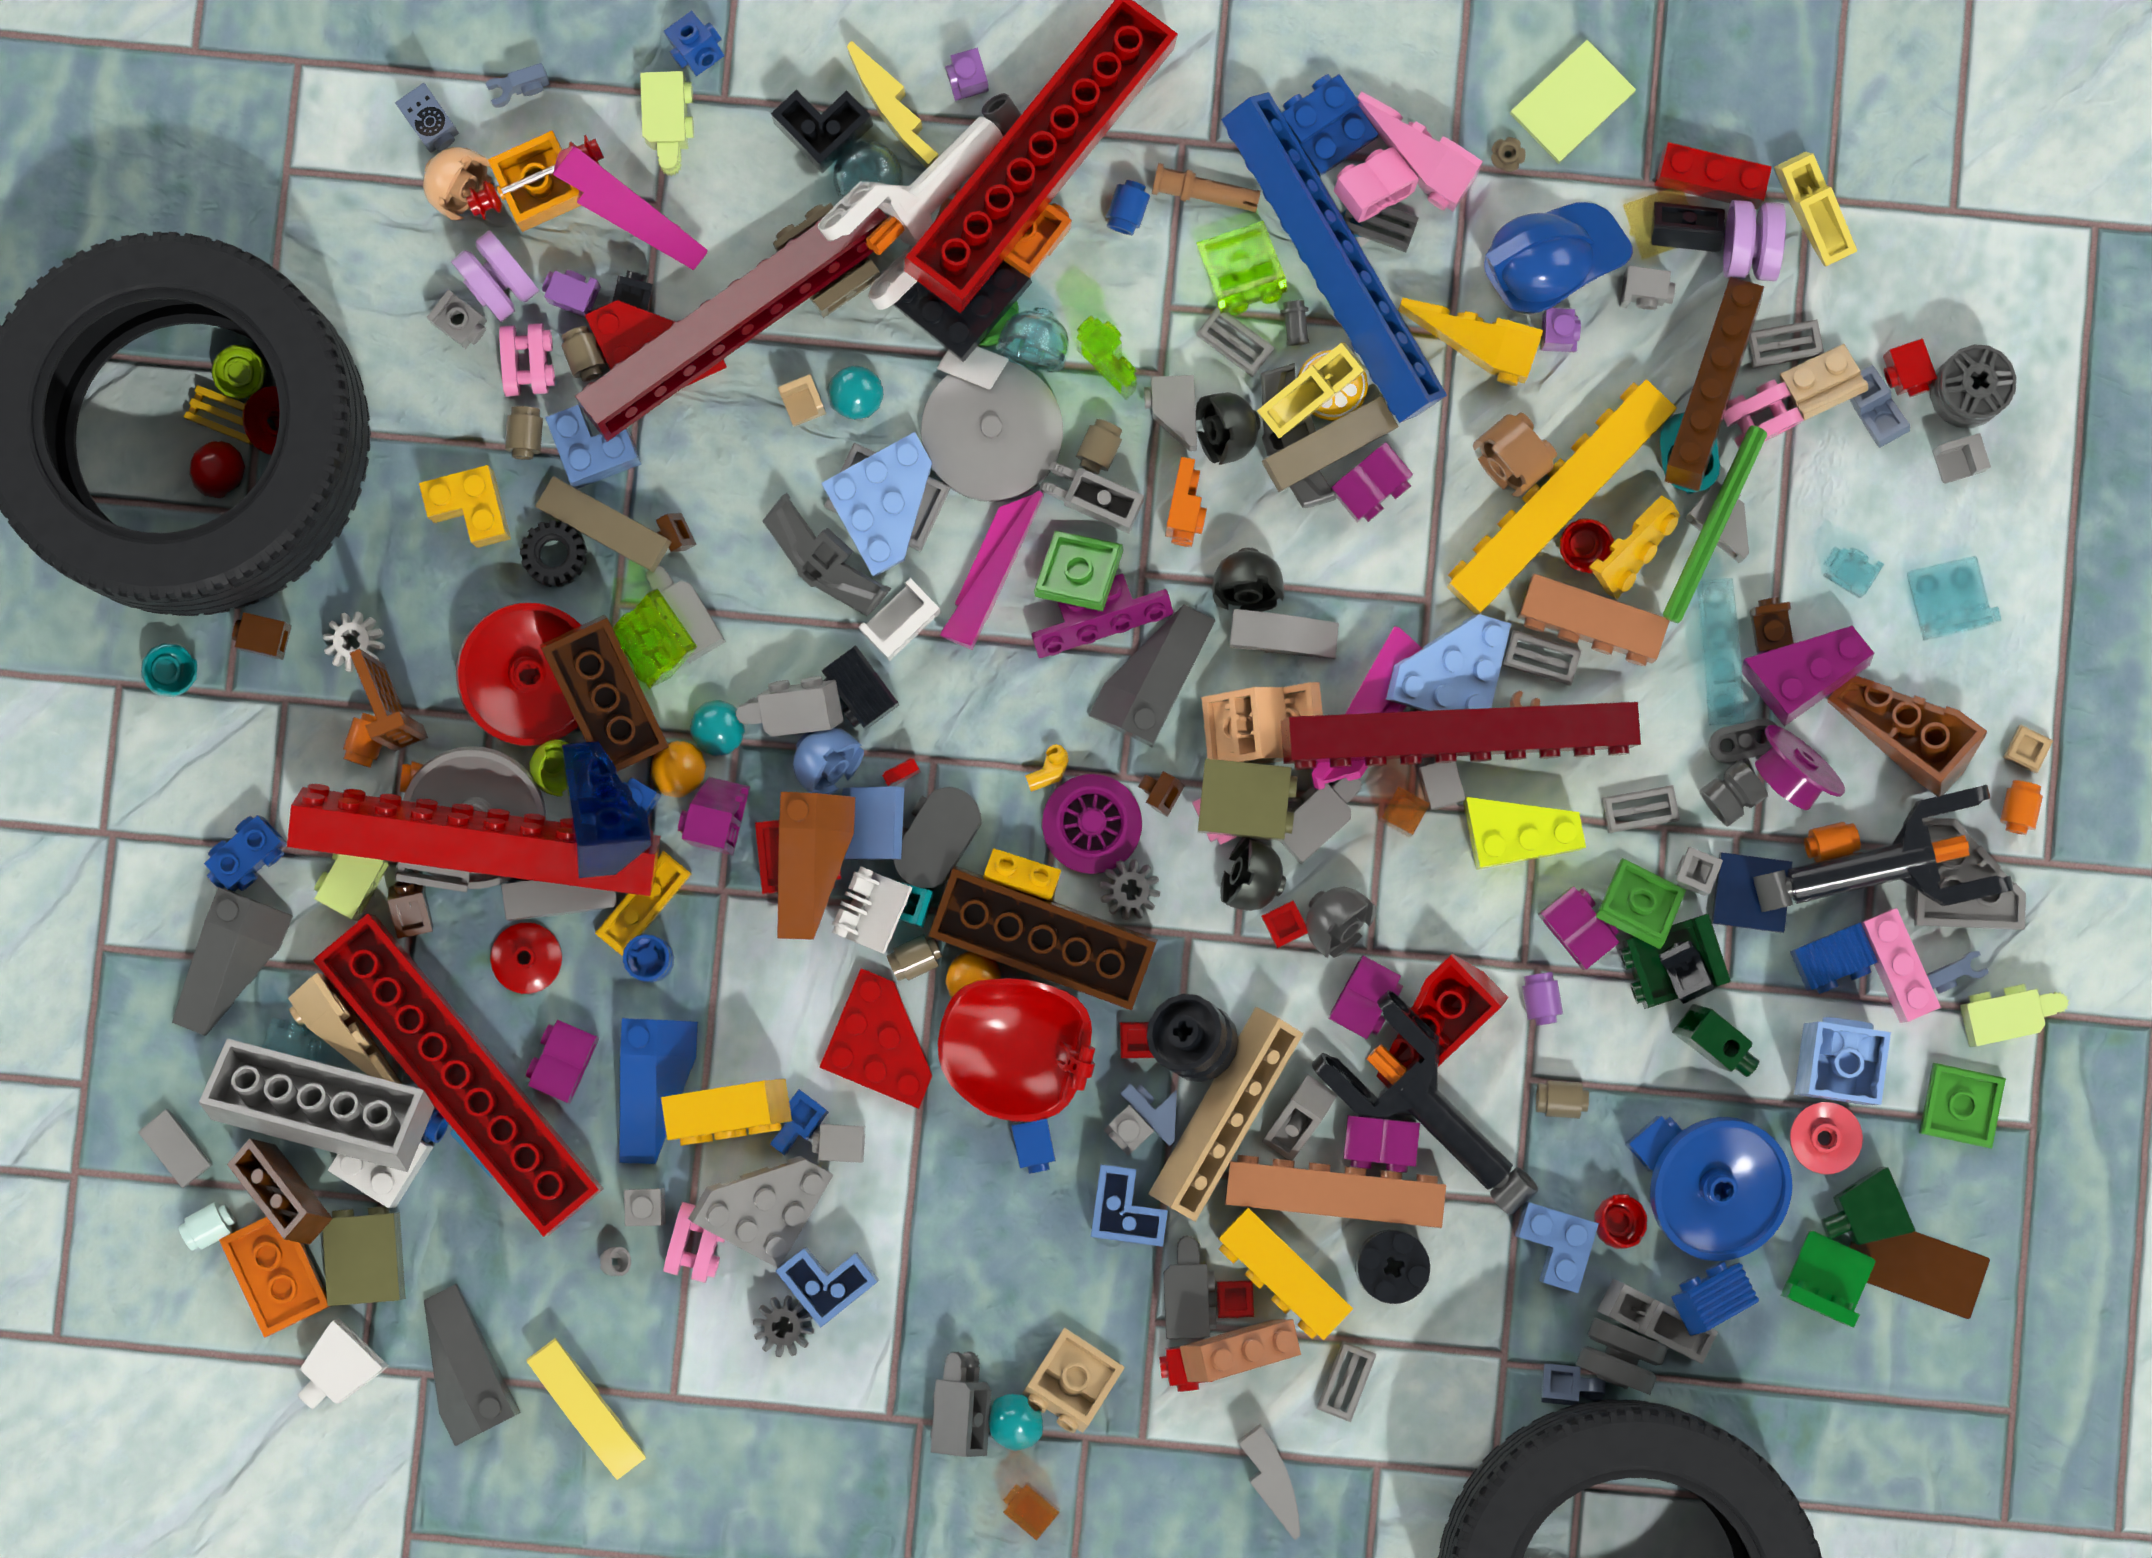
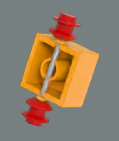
M553 130L488 159L499 186L496 187V191L493 184L484 180L483 189L478 192L469 187L471 195L467 196L466 200L474 216L481 214L482 218L486 220V211L490 209L501 213V197L502 200L507 201L517 225L524 232L581 206L577 203L579 190L553 175L557 155L562 150ZM584 135V144L576 146L572 141L569 142V147H577L598 164V161L604 158L596 139L589 141L587 136Z

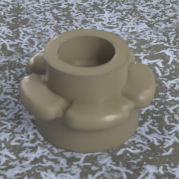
M1507 137L1506 140H1497L1492 146L1493 154L1491 155V160L1494 166L1506 172L1517 170L1519 164L1523 163L1526 157L1525 149L1521 148L1520 141L1513 137ZM1506 151L1511 152L1510 157L1505 156Z

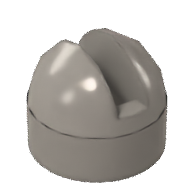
M611 1247L604 1250L600 1255V1269L604 1274L623 1276L629 1271L631 1257L625 1248ZM613 1258L618 1259V1265H612Z

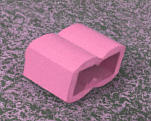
M1395 147L1384 151L1378 149L1366 158L1365 163L1357 166L1351 164L1342 169L1337 175L1334 192L1359 223L1370 219L1386 207L1397 204L1415 191L1419 178Z

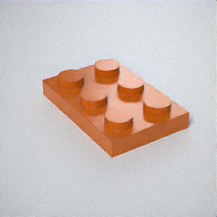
M267 1217L219 1239L264 1338L330 1307L327 1306V1293L304 1244L283 1239Z

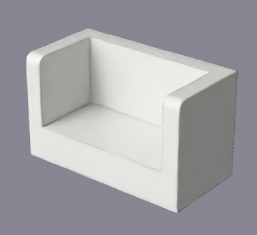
M911 578L905 582L906 587L867 624L863 622L859 626L860 631L889 661L941 613L940 608Z

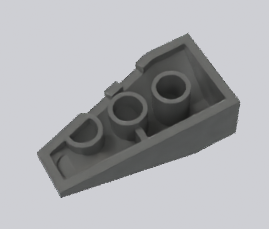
M1183 605L1104 684L1089 716L1153 747L1216 620Z
M218 887L205 919L172 1023L206 1036L234 1004L235 999L246 986L251 984L257 977V973L268 960L273 958L279 951L293 915Z
M455 1284L425 1299L424 1307L439 1415L454 1445L457 1446L521 1412L458 1285Z

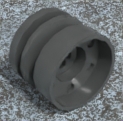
M1974 344L1959 349L1935 372L1937 379L1930 384V399L1934 410L1945 422L1959 428H1975L1989 422L2010 404L2016 392L2017 377L2012 363L2001 351L1988 345ZM1976 377L1981 380L1980 388L1977 390L1972 387Z

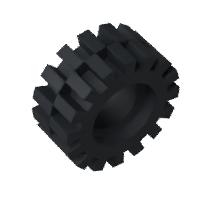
M549 520V523L540 522L538 527L535 529L532 527L528 530L529 535L527 538L523 537V548H520L523 567L534 580L545 586L552 587V585H556L557 587H562L564 583H572L577 575L580 576L582 574V567L587 562L585 557L587 548L584 545V540L567 523H559L556 520ZM556 540L562 542L567 548L566 560L557 567H548L543 564L540 558L542 547L549 541Z

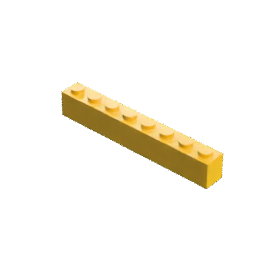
M1647 379L1640 386L1633 382L1619 397L1623 401L1622 405L1615 412L1609 407L1595 422L1599 428L1594 434L1589 437L1584 433L1572 445L1571 449L1575 453L1566 463L1560 458L1553 465V469L1547 473L1550 479L1542 487L1535 484L1522 497L1526 504L1517 513L1511 509L1497 523L1501 530L1493 538L1486 535L1472 549L1477 555L1468 564L1461 560L1448 574L1452 581L1448 584L1447 588L1474 614H1480L1676 411L1677 407Z

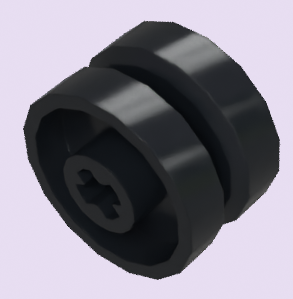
M1180 994L1168 998L1157 1007L1149 1021L1147 1041L1150 1052L1159 1064L1187 1081L1204 1082L1217 1078L1229 1068L1237 1052L1238 1035L1235 1024L1227 1013L1198 995Z

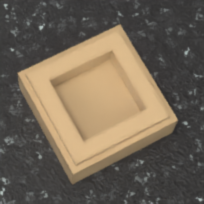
M2019 725L2003 758L2033 773H2038L2053 740L2023 725Z

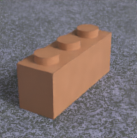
M1293 1319L1268 1320L1180 1346L1187 1382H1211L1301 1355Z

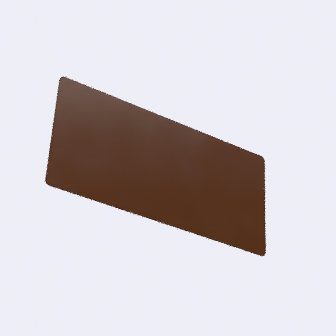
M1915 1231L1861 1245L1853 1244L1851 1241L1849 1246L1875 1259L1876 1263L1867 1281L1868 1284L1966 1319L1971 1318L1990 1262L1988 1257Z

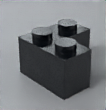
M797 89L771 113L774 124L822 174L873 126L871 115L847 90L822 114Z

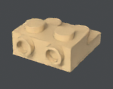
M1064 1327L1022 1394L1028 1397L1029 1406L1034 1410H1040L1041 1413H1044L1047 1409L1059 1417L1057 1423L1066 1431L1075 1433L1076 1430H1079L1083 1433L1125 1367Z

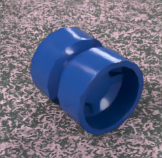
M644 934L636 936L628 942L624 949L623 963L625 969L632 977L640 981L651 983L661 981L670 974L674 966L675 957L672 948L666 941L654 935Z

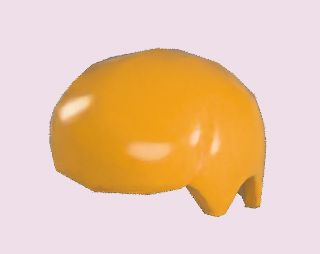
M674 741L668 743V748L655 754L651 763L650 776L654 787L662 794L681 798L699 787L704 779L707 766L702 752L692 743Z
M968 951L958 955L948 968L945 983L952 998L958 990L973 982L1001 979V972L997 961Z

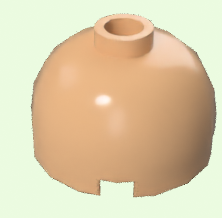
M450 147L438 153L428 161L425 167L423 189L428 202L451 220L464 219L460 214L466 210L471 211L466 197L471 195L469 187L478 192L483 189L484 180L489 183L492 181V177L487 175V166L491 168L488 160L479 153L462 147Z

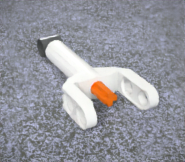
M1001 93L987 101L981 110L984 117H978L910 186L860 181L819 222L818 229L828 241H832L843 235H849L867 216L879 207L888 218L866 238L868 248L873 249L877 255H881L898 237L904 243L910 245L871 284L868 297L878 310L892 306L917 282V280L904 271L905 257L932 225V213L978 169L1022 115L1008 94Z

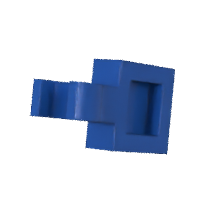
M800 1089L789 1101L792 1121L785 1122L783 1128L770 1143L784 1156L792 1148L798 1135L808 1141L829 1113Z

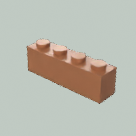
M1533 574L1530 578L1517 617L1524 620L1523 626L1529 629L1544 632V629L1548 628L1559 632L1557 637L1562 640L1578 643L1579 639L1592 643L1591 649L1597 652L1612 655V652L1616 651L1625 654L1626 661L1640 666H1646L1647 662L1654 663L1657 660L1670 622L1665 617L1537 574Z

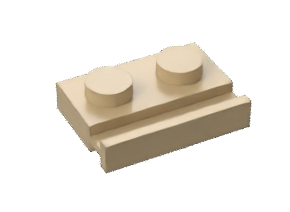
M1845 344L1780 373V381L1782 383L1785 382L1791 394L1790 398L1794 405L1798 407L1804 421L1868 391V383L1863 379L1860 369Z

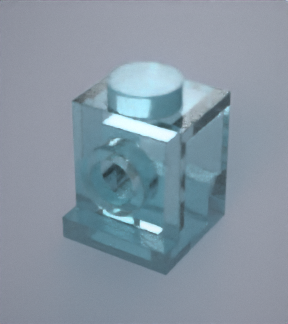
M1834 546L1823 563L1828 567L1823 576L1860 599L1867 593L1884 563L1878 560L1874 564H1870L1867 562L1869 557L1860 550L1852 547L1849 550L1846 548L1839 549Z
M272 1017L262 1048L315 1061L321 1047V1041L308 1036L310 1030L306 1027L289 1022L288 1028H285L286 1020Z

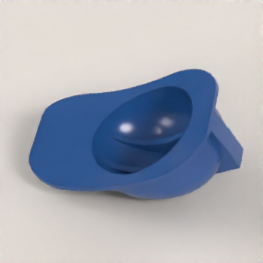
M1577 202L1546 213H1532L1519 216L1506 223L1496 233L1490 249L1485 254L1484 269L1488 279L1508 308L1518 313L1532 314L1554 307L1591 281L1625 265L1633 255V246L1608 210L1594 203Z

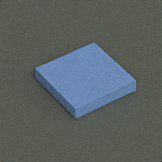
M904 787L843 788L842 796L856 797L854 835L844 859H901Z

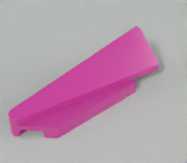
M571 146L559 152L553 175L579 190L578 204L695 270L708 252L704 246L577 147Z
M1037 491L1033 495L998 508L955 602V606L958 607L941 631V637L973 650L1043 500V492Z
M1393 627L1345 714L1403 712L1406 708V705L1386 700L1395 664L1405 658H1409L1423 648L1399 627ZM1365 760L1352 761V766L1345 768H1330V762H1318L1316 764L1317 768H1314L1312 772L1314 787L1321 790L1329 782L1347 778L1348 781L1359 779L1363 776L1368 766H1365Z

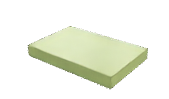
M1586 40L1513 108L1510 115L1559 164L1631 97L1636 89Z

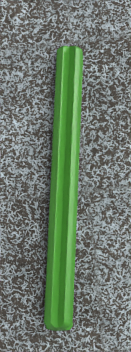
M1752 425L1748 428L1666 605L1663 617L1671 622L1679 623L1682 621L1762 448L1767 432L1760 427Z

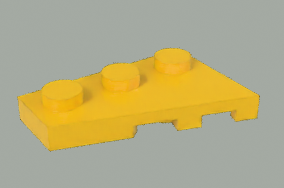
M1661 495L1634 522L1631 530L1632 534L1624 540L1618 538L1610 546L1612 554L1604 562L1597 558L1589 566L1604 591L1616 600H1618L1623 592H1627L1633 586L1636 574L1644 564L1649 563L1654 558L1657 546L1663 538L1675 530L1678 518L1681 515L1671 500Z

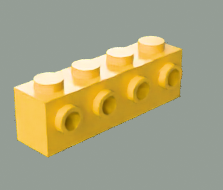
M1248 1207L1218 1237L1223 1243L1218 1249L1233 1264L1238 1259L1249 1268L1245 1275L1259 1289L1264 1284L1275 1293L1271 1300L1285 1314L1290 1310L1301 1318L1297 1326L1312 1340L1316 1335L1325 1340L1353 1310L1334 1289Z

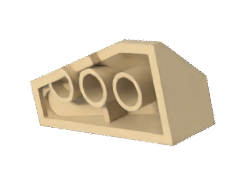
M316 973L288 998L293 1005L289 1008V1011L300 1026L305 1024L309 1030L367 1075L402 1084L353 1008L324 974Z

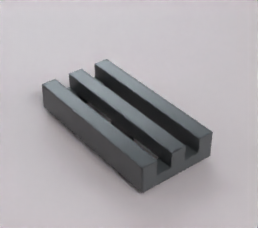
M1386 207L1378 214L1409 225L1408 228L1375 216L1364 221L1405 236L1404 240L1400 241L1350 223L1351 218L1354 217L1348 209L1346 210L1344 220L1352 234L1405 253L1407 252L1419 217Z

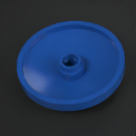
M1716 1117L1702 1120L1677 1134L1659 1156L1650 1184L1652 1211L1658 1226L1665 1236L1684 1252L1710 1261H1726L1740 1258L1765 1244L1782 1224L1792 1196L1791 1169L1780 1145L1772 1136L1755 1124L1732 1117Z

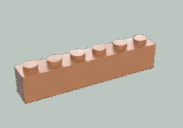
M1237 1155V1162L1230 1161L1228 1166L1225 1205L1442 1228L1446 1185L1438 1184V1176L1417 1174L1416 1181L1402 1180V1172L1381 1170L1380 1177L1366 1176L1367 1169L1347 1166H1345L1344 1173L1330 1172L1331 1165L1310 1162L1308 1170L1294 1168L1295 1161L1273 1159V1166L1258 1164L1259 1157Z

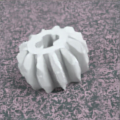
M355 612L352 621L348 614L342 613L341 626L334 621L329 623V626L335 630L334 635L329 633L323 635L324 640L333 643L324 649L325 654L335 655L332 664L336 667L341 666L345 662L344 666L347 672H353L355 668L350 652L361 649L379 661V658L373 654L374 649L380 651L385 649L383 643L375 641L384 635L383 630L373 629L376 620L372 617L367 618L363 622L364 618L361 612ZM351 635L356 637L358 642L361 643L357 649L352 647L350 642L347 641Z

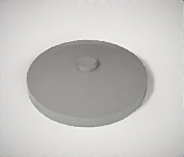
M1008 361L991 390L951 374L947 375L936 386L926 403L921 423L922 444L932 462L933 471L953 491L977 501H1007L1030 492L1051 472L1048 468L1052 461H1057L1062 447V416L1057 400L1046 383L1027 368Z
M485 747L455 748L432 758L413 777L403 798V801L416 802L417 799H431L437 801L439 806L452 807L453 804H468L473 806L474 810L488 812L489 809L493 808L509 811L510 815L524 817L528 813L540 814L546 817L542 793L527 769L512 757ZM428 872L432 876L462 881V878ZM471 872L468 888H489L507 882L512 878Z

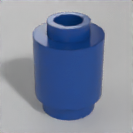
M1126 180L1125 185L1117 184L1106 215L1109 219L1107 223L1108 228L1131 236L1136 228H1140L1150 199V195L1145 192L1146 186L1131 180Z

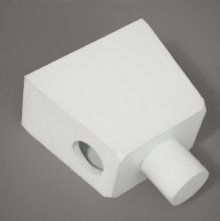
M341 1319L333 1320L300 1368L311 1381L302 1389L298 1396L312 1409L326 1396L336 1404L341 1403L383 1372L389 1365Z

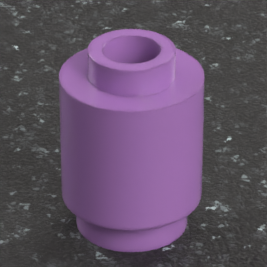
M1552 972L1525 976V986H1522L1527 1019H1535L1536 1026L1557 1023L1556 1016L1563 1014L1558 980L1554 981Z

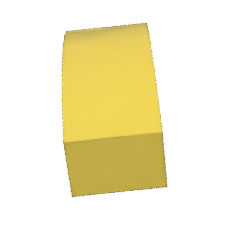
M1803 152L1774 166L1788 201L1822 264L1828 266L1857 252L1832 187L1826 185L1814 153Z
M1341 342L1321 360L1309 367L1265 403L1257 412L1276 436L1281 438L1367 369L1346 343Z

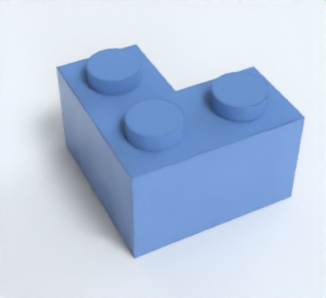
M579 405L545 417L569 482L574 488L579 489L641 465L627 428L607 442L601 434L593 437L584 411Z
M1100 1164L1091 1237L1163 1247L1168 1210L1132 1205L1136 1169Z
M1526 1202L1523 1205L1515 1236L1549 1246L1539 1281L1579 1293L1599 1223Z
M805 1247L776 1270L777 1274L820 1328L880 1281L858 1252L828 1274L811 1251Z

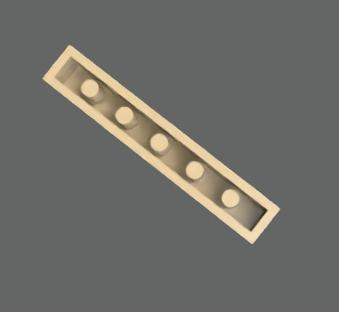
M1255 1007L1238 1037L1237 1052L1228 1069L1213 1080L1148 1194L1196 1222L1304 1033L1280 1018Z

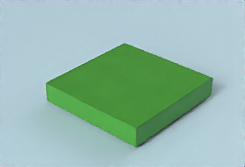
M1055 530L1034 589L1035 597L1103 611L1124 551L1123 545Z
M1622 858L1617 865L1596 918L1661 949L1669 934L1686 889Z
M1933 1063L1919 1134L1992 1149L2006 1078Z

